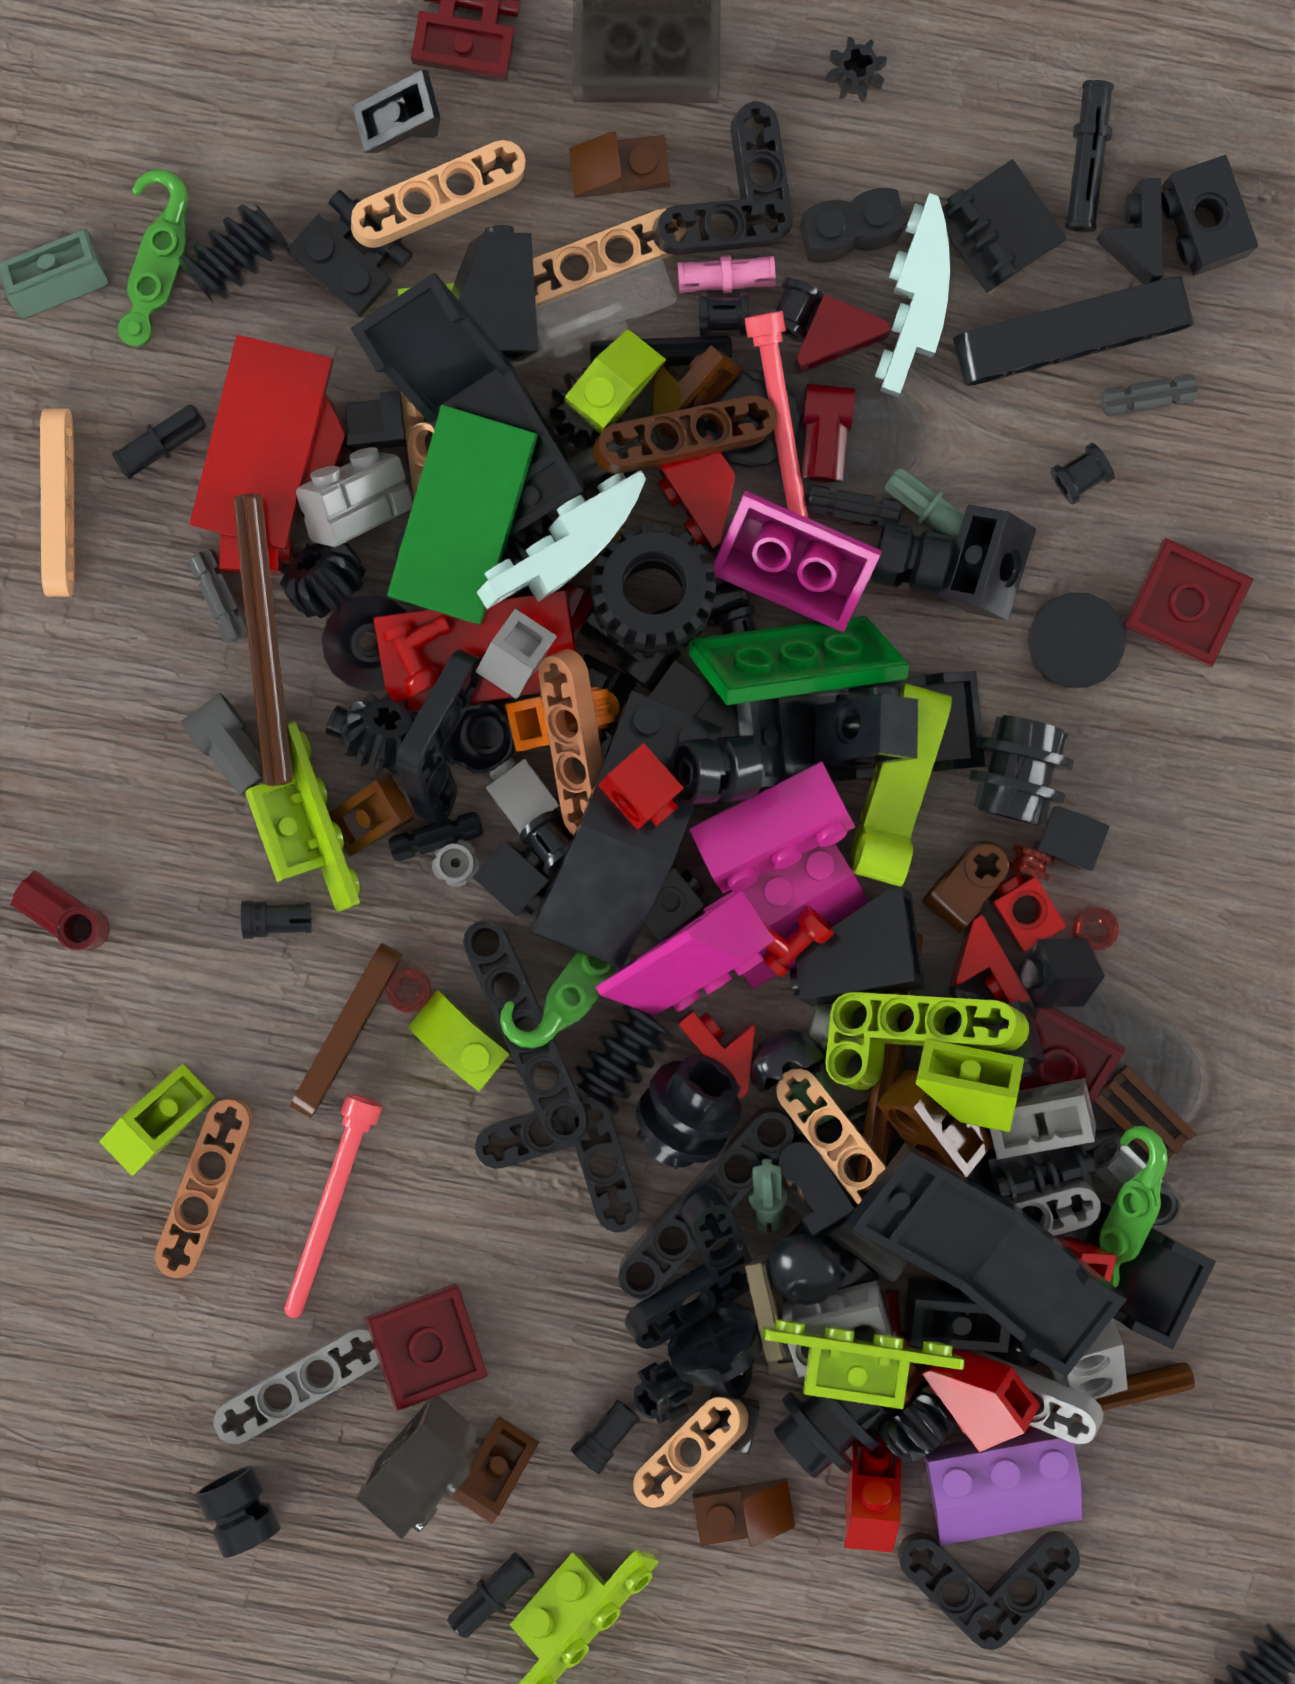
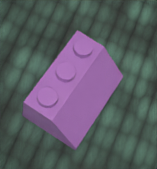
M1033 1428L1030 1434L1023 1433L981 1452L977 1450L971 1440L937 1446L932 1453L924 1456L940 1546L1082 1520L1081 1479L1074 1443L1045 1431Z

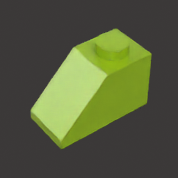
M627 329L595 358L566 394V406L601 434L606 427L615 424L666 359Z
M439 989L408 1026L442 1063L478 1092H480L510 1054L506 1043Z
M925 1038L916 1085L961 1123L1010 1132L1024 1058Z
M181 1064L120 1117L99 1142L133 1177L178 1136L216 1097L184 1064Z

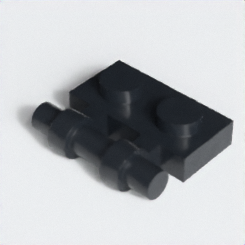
M338 190L331 197L328 204L341 215L340 219L332 227L318 214L286 251L358 317H361L392 283L391 279L379 267L389 258L399 268H403L410 261L413 253L400 243L402 238L381 247L371 248L366 255L361 253L347 240L352 234V210L360 200L355 199L353 201L342 190ZM366 214L365 224L362 227L371 226L375 232L381 231V225L369 214Z

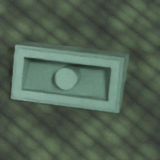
M87 228L0 263V275L6 296L21 319L40 313L108 284L106 273Z

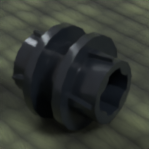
M1002 715V718L997 717L991 738L979 737L977 743L978 748L992 753L988 772L970 770L968 780L979 784L974 806L978 807L980 811L1034 825L1045 824L1051 802L1061 804L1065 798V793L1049 788L1054 768L1070 771L1074 764V760L1063 756L1068 734L1064 733L1063 729L1034 720L1010 715Z
M703 1054L692 1055L683 1061H672L661 1065L650 1081V1088H647L636 1104V1119L640 1127L637 1137H640L644 1148L653 1158L665 1165L674 1167V1169L712 1160L718 1156L727 1142V1136L732 1134L741 1120L742 1106L737 1097L741 1086H738L734 1075L724 1065Z
M788 1392L782 1398L790 1415L773 1429L774 1433L791 1456L813 1478H817L832 1463L844 1473L850 1472L854 1468V1464L846 1451L858 1440L872 1451L880 1445L871 1428L888 1414L884 1406L818 1396H810L802 1402L791 1392Z

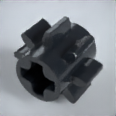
M848 37L846 50L843 53L838 50L830 52L829 60L838 68L830 70L826 80L831 83L838 81L841 87L840 99L845 98L850 93L858 94L861 102H864L870 85L876 89L882 88L884 79L875 71L885 67L887 58L875 56L872 51L874 44L872 39L866 45L855 44L853 38ZM851 62H856L859 69H865L862 77H857L854 70H848Z
M668 1360L659 1365L654 1362L638 1372L642 1383L635 1386L634 1401L639 1411L649 1419L656 1418L657 1422L661 1424L668 1419L674 1422L690 1412L685 1402L693 1397V1385L682 1381Z

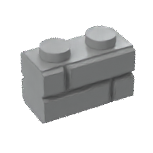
M369 447L350 454L351 462L342 467L327 466L313 471L310 474L312 481L298 487L295 491L301 511L306 516L304 521L309 538L315 543L336 547L411 510L413 506L408 486L404 483L406 477L401 460L397 455L378 452L377 448Z

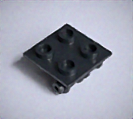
M1013 159L966 191L964 189L957 191L948 198V203L942 206L949 239L986 293L1067 239Z
M1084 1144L998 1160L996 1156L987 1159L995 1194L1002 1198L1009 1197L1011 1201L1017 1200V1194L1037 1189L1039 1193L1045 1192V1185L1050 1184L1053 1189H1057L1060 1187V1181L1075 1178L1087 1181L1093 1187L1091 1174L1096 1172L1091 1154H1086ZM1080 1194L1072 1196V1204L1069 1206L1073 1212L1081 1211L1083 1199ZM1048 1201L1047 1204L1053 1219L1059 1218L1054 1201ZM1036 1206L1022 1208L1037 1223L1041 1220L1042 1210ZM1098 1216V1218L1091 1225L1085 1228L1100 1225V1216Z

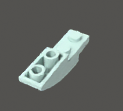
M929 193L924 206L917 203L914 204L905 230L914 234L908 253L898 250L889 278L897 280L893 293L911 299L910 305L900 303L891 331L899 333L894 351L884 349L875 377L883 380L880 392L894 397H898L901 393L914 353L916 352L930 358L936 353L948 303L950 256L946 222L939 196Z
M640 470L628 478L623 473L615 474L597 486L600 494L585 501L583 496L579 495L557 509L560 516L548 528L552 536L549 535L526 549L529 555L528 558L516 565H513L512 561L507 559L484 574L488 581L477 591V594L486 609L529 586L539 603L576 576L611 541L627 519L646 480L642 471Z

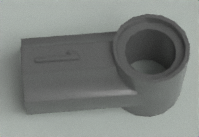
M222 693L217 694L181 721L193 742L206 756L210 755L220 771L239 795H242L247 789L263 781L261 752L244 730L246 728L244 721Z
M1119 1136L1111 1140L1105 1139L1093 1151L1092 1158L1095 1164V1173L1117 1195L1123 1185L1141 1172L1147 1164L1129 1145L1122 1146ZM1164 1178L1161 1181V1207L1152 1228L1167 1227L1176 1220L1181 1210L1179 1197Z

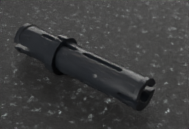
M1086 80L1082 85L1083 95L1079 123L1075 124L1073 129V137L1077 139L1071 180L1067 223H1065L1067 230L1075 232L1096 231L1106 141L1111 140L1112 128L1108 126L1114 84L1103 80Z

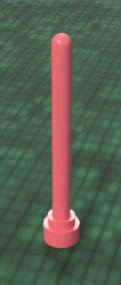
M783 311L745 317L747 337H752L754 347L759 346L768 401L776 411L777 422L773 430L787 509L808 518L778 342L783 341L781 332L786 331Z
M347 1093L340 1111L344 1116L342 1124L345 1126L284 1307L286 1315L290 1318H297L303 1313L363 1133H368L371 1125H377L383 1105L372 1099Z

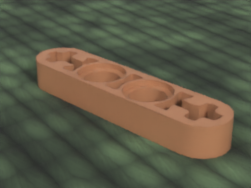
M565 649L545 657L541 661L538 668V678L562 818L568 831L574 835L583 816L603 758L586 663L578 653ZM565 710L570 711L575 716L578 723L577 733L570 730L564 719ZM573 757L580 760L586 770L585 780L575 773L572 766Z
M229 1097L218 1101L210 1108L203 1123L155 1251L156 1266L161 1273L168 1277L181 1278L187 1276L198 1266L203 1256L252 1126L253 1116L251 1109L246 1102L239 1098ZM231 1107L237 1110L235 1118L242 1121L241 1127H233L225 1140L226 1143L235 1144L233 1151L222 1143L207 1141L209 1134L215 1139L220 1136L224 1122L217 1118L218 1113H225ZM205 1152H217L224 1158L226 1167L222 1176L209 1178L202 1173L199 1163L200 1158ZM189 1197H200L206 1202L209 1211L205 1221L192 1223L185 1218L182 1208L183 1203ZM175 1225L185 1232L201 1234L199 1240L194 1236L188 1239L184 1248V1254L190 1257V1262L183 1261L178 1267L171 1264L173 1256L166 1253L167 1248L173 1249L178 1245L183 1234L180 1231H173Z

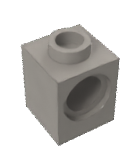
M515 609L490 643L476 673L517 699L538 670L541 661L547 655L557 636Z
M511 757L489 774L494 782L488 785L486 789L519 833L534 818L545 812L555 811L560 807L558 801L526 759L517 764Z

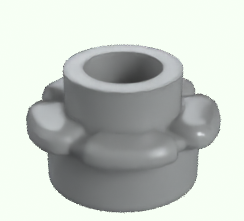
M458 840L456 844H449L435 850L436 858L432 861L433 873L437 879L445 880L446 884L451 887L465 885L467 880L473 878L479 870V859L474 855L475 849L464 840ZM454 858L460 860V866L457 868L451 865V861Z
M816 1005L808 1035L824 1051L828 1042L832 1006L826 1008Z

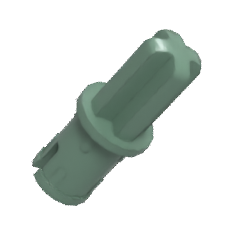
M904 468L896 470L886 483L885 491L919 517L917 520L919 524L925 521L939 533L952 536V542L955 545L964 515L942 498L944 493L941 490L936 494Z
M763 1159L762 1165L753 1167V1187L749 1192V1202L754 1209L755 1228L758 1232L767 1235V1223H771L773 1235L780 1232L784 1227L783 1208L787 1203L788 1195L786 1188L782 1184L781 1167L772 1165L771 1159Z

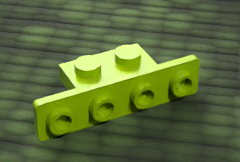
M292 721L287 723L292 781L279 786H270L264 783L247 789L245 794L276 881L279 882L321 868L335 910L340 912L360 904L358 897L360 893L359 880L354 870L348 867L342 852L344 840L341 830L335 822L331 821L325 805L328 800L325 785L318 776H315L309 760L311 757L309 740L303 731H299L297 723Z
M776 1319L775 1327L763 1326L762 1329L764 1340L809 1347L803 1388L805 1395L903 1409L910 1362L963 1370L964 1359L959 1355L952 1354V1345L939 1342L923 1341V1348L917 1349L904 1347V1338L886 1334H874L873 1342L854 1339V1330L825 1326L824 1334L804 1332L805 1323L786 1319Z
M635 1550L611 1578L605 1582L581 1554L572 1552L509 1624L539 1658L538 1662L519 1684H557L556 1681L567 1668L577 1665L589 1651L588 1644L598 1632L608 1629L615 1623L621 1613L619 1608L631 1594L639 1593L648 1585L652 1579L651 1571L659 1563L658 1559L651 1553Z

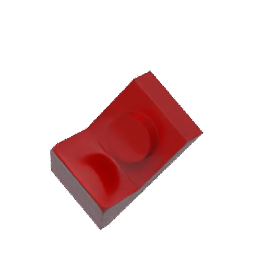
M977 914L965 928L950 983L957 986L986 969L989 976L984 978L983 981L994 1000L1005 1001L1006 1004L1018 1000L1023 1003L1031 1000L985 918L983 915Z
M693 1009L678 1020L679 1026L704 1056L715 1059L734 1075L738 1086H741L737 1096L742 1099L748 1094L755 1033L754 1022H751L725 1045H722L718 1039L725 1033L708 1012L699 1017Z

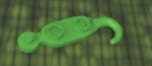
M154 169L145 172L137 179L132 189L134 195H140L149 184L161 183L169 190L170 199L167 208L144 233L128 279L127 292L133 305L131 311L121 318L118 324V333L122 341L130 347H142L152 338L151 315L169 301L181 268L178 258L181 255H185L187 249L185 213L188 204V193L181 179L167 170Z
M577 952L549 989L542 1021L536 1029L525 1032L517 1028L512 1020L514 1003L508 1001L501 1011L500 1019L504 1034L511 1042L520 1047L533 1049L544 1046L559 1031L580 1021L600 996L595 987L616 972V967Z
M1133 1126L1125 1131L1120 1138L1122 1146H1127L1136 1138L1143 1140L1149 1149V1160L1145 1168L1126 1182L1120 1189L1100 1232L1099 1243L1101 1249L1117 1255L1110 1281L1115 1288L1120 1280V1264L1135 1259L1139 1254L1161 1207V1181L1168 1162L1167 1149L1162 1138L1154 1130L1146 1126Z

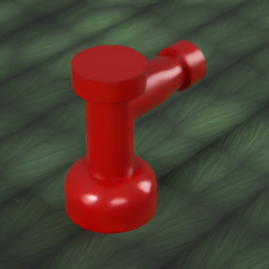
M444 614L435 618L434 622L421 625L415 629H412L409 621L382 634L386 643L392 642L409 675L403 684L409 698L433 687L441 674L436 667H426L418 649L431 643L440 635L445 636L452 632Z
M808 905L797 917L800 927L786 940L777 932L768 928V925L763 921L775 940L765 947L768 951L762 958L780 977H783L790 970L788 965L812 941L824 943L835 934L828 922Z

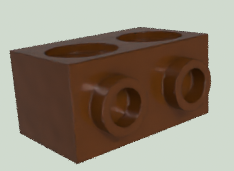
M904 1070L879 1100L877 1106L907 1144L968 1177L993 1145V1140L983 1127L958 1121L916 1085L917 1070Z

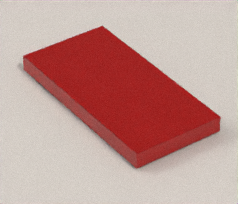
M236 335L189 523L191 527L237 538L233 498L239 494L257 493L262 496L267 546L287 550L299 503L295 491L304 483L334 363L331 357Z
M567 589L557 590L539 603L533 594L508 597L487 609L482 625L444 614L452 632L445 636L440 635L431 643L418 649V652L426 667H436L440 673H442L452 654L457 650L461 649L483 658L494 637L512 612L517 609L557 636L545 657L565 649H570L577 653ZM430 609L381 615L373 618L386 694L389 692L392 701L397 703L408 699V711L421 710L433 687L411 698L408 697L403 684L409 675L392 642L386 643L382 634L409 621L412 629H415L421 625L434 622L435 618L443 615V613ZM538 670L519 696L541 693ZM483 677L471 703L513 696Z

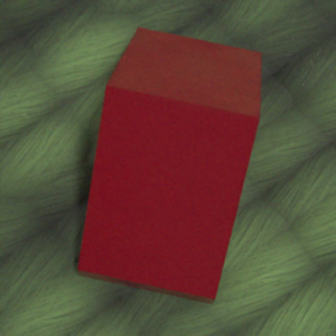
M824 294L796 358L794 366L797 374L887 340L891 332L888 321Z

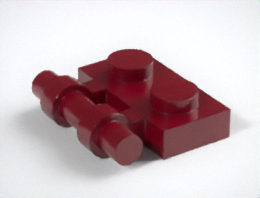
M423 0L440 4L438 14L419 11L411 54L412 64L504 80L508 79L515 27L497 23L500 14L518 17L521 0ZM457 7L483 11L481 21L455 17Z

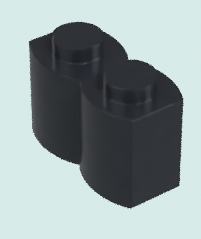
M876 188L859 194L851 202L829 200L812 206L803 213L799 228L807 260L822 263L838 260L849 254L853 249L871 251L887 247L901 237L906 221L898 190Z

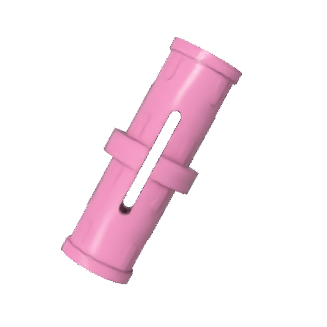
M722 255L720 260L677 262L679 294L709 290H722V294H733V289L776 287L774 256L731 259L730 255Z

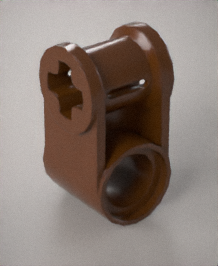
M979 841L973 843L955 864L934 883L921 902L955 931L960 933L975 918L988 897L1006 877L1009 867L1006 854L992 842ZM992 852L996 854L992 860L993 864L997 867L995 872L990 874L983 871L979 876L975 874L978 865L975 863L974 858L979 853L984 857L989 856Z

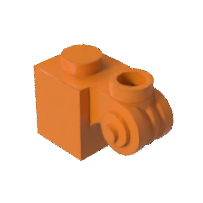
M592 687L591 691L598 733H602L601 729L607 728L609 723L615 722V718L619 713V702L616 696L609 692L608 689L600 690V687ZM542 696L505 704L516 752L550 745ZM565 710L564 719L570 730L577 733L578 723L575 716L570 711Z

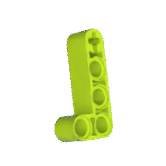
M903 683L898 696L918 699L917 759L876 765L849 855V863L853 874L900 887L904 884L913 855V844L910 838L952 704V696Z
M862 992L845 993L833 1003L830 1012L826 1070L830 1078L836 1083L856 1090H868L875 1086L881 1078L885 1044L924 1046L926 1038L981 1050L1007 1052L1014 1051L1024 1044L1029 1034V1024L1025 1015L1019 1010L997 1000ZM865 1006L867 1011L866 1020L862 1026L854 1029L851 1022L852 1015L857 1008ZM912 1009L914 1013L913 1024L906 1031L900 1032L897 1023L899 1016L903 1011ZM959 1011L962 1018L961 1026L954 1034L947 1035L944 1027L945 1021L950 1014ZM1004 1019L1009 1021L1008 1029H1000L997 1034L985 1027H981L980 1020L989 1024H1001ZM859 1054L862 1058L861 1070L857 1075L849 1078L847 1074L848 1061L851 1057Z

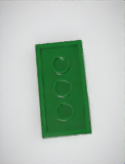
M441 405L387 596L478 625L484 623L487 609L477 591L488 581L484 574L502 561L537 441V433Z
M866 615L851 617L844 633L823 623L813 622L694 638L689 642L688 651L690 658L726 705L905 680L909 670V663Z

